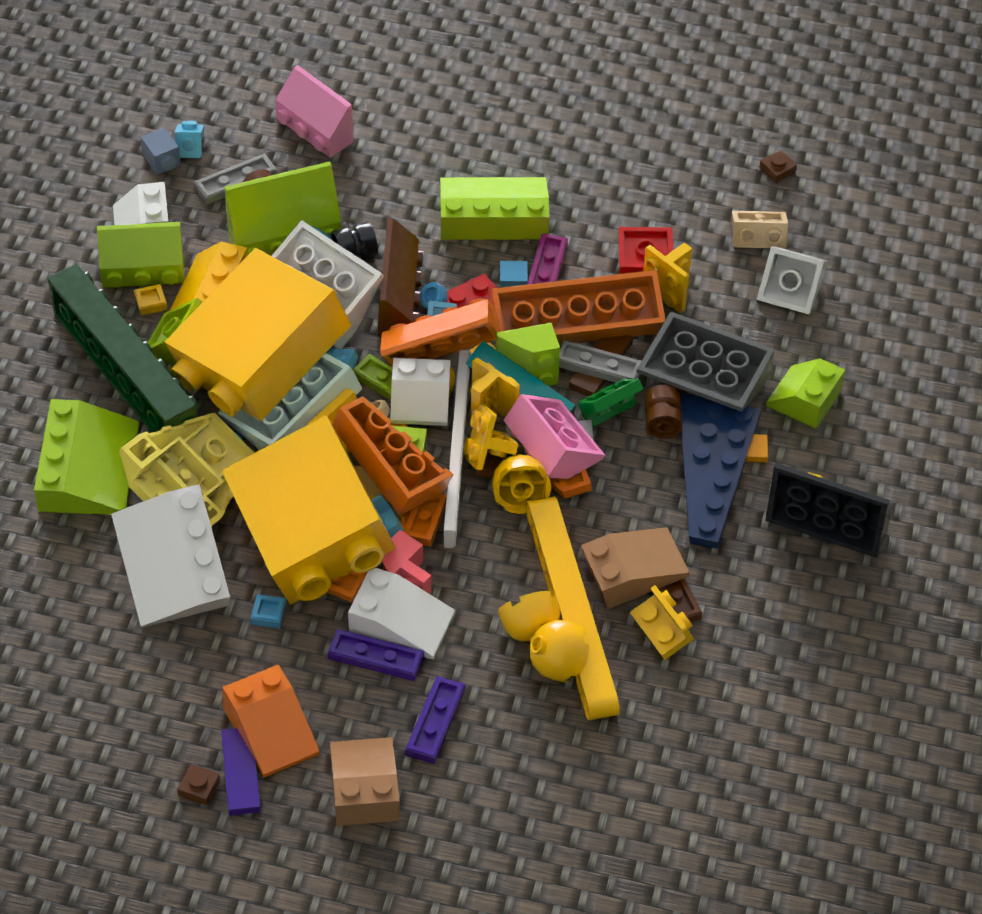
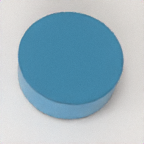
M430 282L422 288L419 300L421 305L428 309L429 301L447 302L448 293L444 286L436 282Z

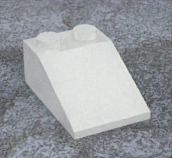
M374 568L368 571L348 611L349 632L424 651V657L434 660L455 615V610L400 575Z

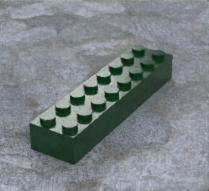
M76 263L47 278L55 317L151 433L160 431L165 426L170 425L174 427L183 424L186 420L197 418L196 411L199 407L195 398L191 394L187 395L184 392L179 379L176 376L172 377L168 373L164 361L160 358L157 359L153 355L148 342H142L138 337L135 327L131 323L127 324L120 309L109 303L106 293L102 288L98 289L94 285L89 272H83Z

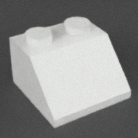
M165 182L137 184L113 205L114 225L168 223Z
M771 247L756 300L810 314L821 287L828 261L779 247Z
M393 358L391 424L447 426L450 360Z

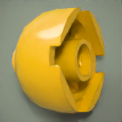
M518 454L506 458L495 469L492 478L495 501L498 505L504 506L505 510L510 513H526V501L548 498L552 489L550 478L541 462L529 455Z
M550 591L534 592L519 597L521 602L512 606L511 601L501 606L498 614L505 631L513 639L520 642L530 641L531 644L534 634L543 624L560 620V607L555 593L551 595Z
M554 620L543 624L534 634L530 644V659L534 668L542 676L563 683L569 682L567 679L571 676L577 677L586 664L589 652V644L584 643L583 635H587L585 629L580 624L563 620Z

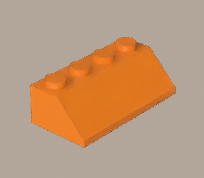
M475 299L470 301L469 305L461 308L450 307L444 309L442 314L425 315L417 318L416 322L407 325H393L388 331L382 332L381 356L393 367V358L436 359L459 352L460 350L478 346L482 341L486 343L496 340V332H501L495 307L488 299Z

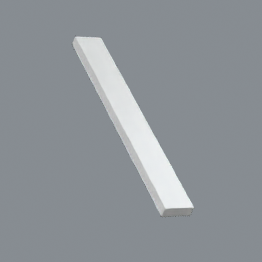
M469 350L459 351L449 471L454 475L447 489L444 548H454L456 546L471 368L466 365L467 359L471 355Z

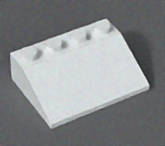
M301 220L274 252L272 257L334 289L351 323L349 329L332 346L335 349H342L357 331L384 276L381 272Z
M199 484L169 491L111 514L141 628L229 606L230 594Z

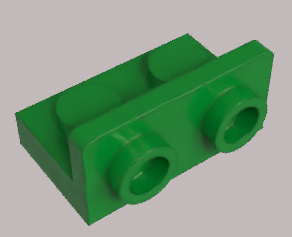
M624 378L577 403L584 420H591L592 427L634 406L636 404L634 394L643 390L640 379Z

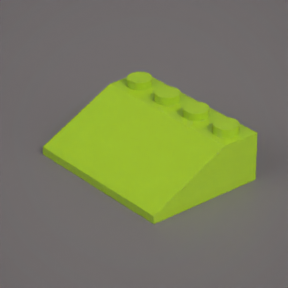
M330 162L224 187L229 243L247 247L248 255L257 248L272 256L301 220L331 236L332 230L342 228L333 170Z
M546 177L440 178L441 240L540 239L542 233L549 234V196Z
M51 399L34 487L38 512L111 515L127 508L130 487L119 450L138 435L140 422L80 400Z

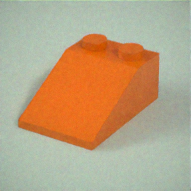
M279 664L222 687L223 710L233 727L238 729L256 760V766L263 778L320 755V750L295 692Z

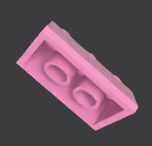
M295 66L276 98V117L281 124L287 125L300 138H304L316 150L322 151L331 158L353 143L352 104L300 66Z
M521 394L503 420L510 428L512 436L518 439L525 447L527 455L539 460L551 479H569L603 460L605 457L602 450L561 400Z

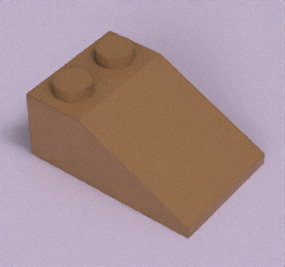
M667 527L607 534L581 545L586 564L607 610L652 592L650 588L654 585L659 589L690 576V572Z
M392 737L330 742L336 826L400 821L398 780Z

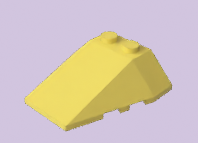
M215 412L186 420L183 424L174 427L170 425L162 427L160 431L153 433H141L119 450L128 485L142 501L169 491L199 484L211 527L223 517L225 509L233 497L222 470L254 454Z

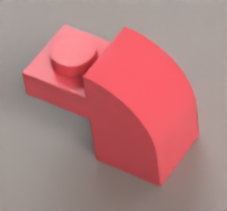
M399 530L391 538L396 549L384 555L382 570L400 575L430 594L431 574L419 567L423 563V544Z

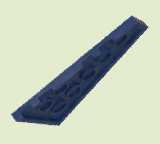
M681 393L683 419L681 437L689 543L718 549L753 437L760 421L761 409L747 406L741 412L703 397Z

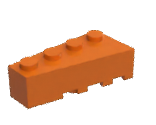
M362 396L340 407L332 426L398 516L443 493L454 474L447 468L443 470L434 462L435 458L427 451L422 452L411 442L412 438L404 431L401 433L390 424L391 420Z

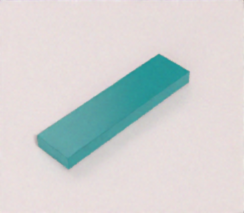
M484 341L480 343L467 359L466 365L471 368L472 361L477 357L485 363H490L496 370L507 377L515 379L520 385V395L525 394L561 400L570 412L575 407V404Z

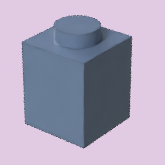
M165 128L141 136L143 157L156 175L181 166L179 147Z

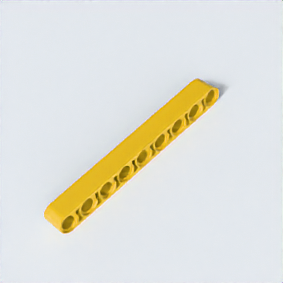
M554 496L526 501L529 526L548 590L551 592V595L553 593L556 594L559 603L560 620L580 624L587 634L583 635L584 643L589 644L587 661L581 673L575 677L586 717L590 721L617 716L620 714L618 696L558 500Z

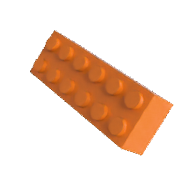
M657 270L493 288L489 300L495 307L501 331L552 323L559 345H562L563 340L582 343L599 341L600 338L658 334L665 322Z

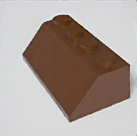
M394 218L387 219L382 271L384 277L381 282L377 337H381L382 332L388 331L393 325H407L416 322L418 318V312H413V307L419 308L420 291H415V287L421 286L422 271L416 269L417 266L422 267L423 250H418L419 239Z

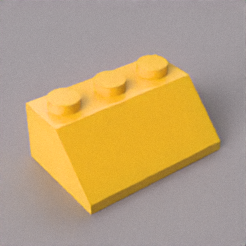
M219 242L198 253L170 310L195 298H199L203 302L248 256L247 247Z

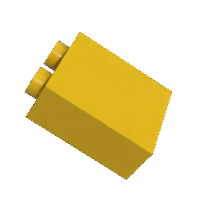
M255 248L164 343L176 361V364L170 369V373L173 377L176 376L184 389L195 394L203 387L209 391L208 395L213 403L227 415L233 417L241 409L262 421L349 329L351 323L334 289Z
M327 415L222 470L272 578L290 605L299 600L311 601L323 596L329 590L333 579L339 576L342 578L348 575V572L351 570L358 573L370 571L383 561L385 554L396 549Z

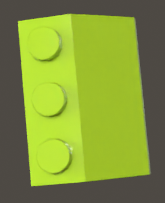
M180 222L97 226L102 288L158 284L171 285L184 282V253Z

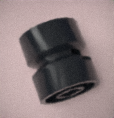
M370 222L355 224L352 230L344 227L331 231L332 240L355 256L366 259L378 255L377 239Z

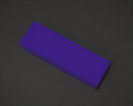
M337 629L327 656L328 659L415 681L424 658V651Z
M436 676L406 746V756L435 764L464 695L466 684Z
M237 728L221 730L229 816L259 813L261 810L256 760Z

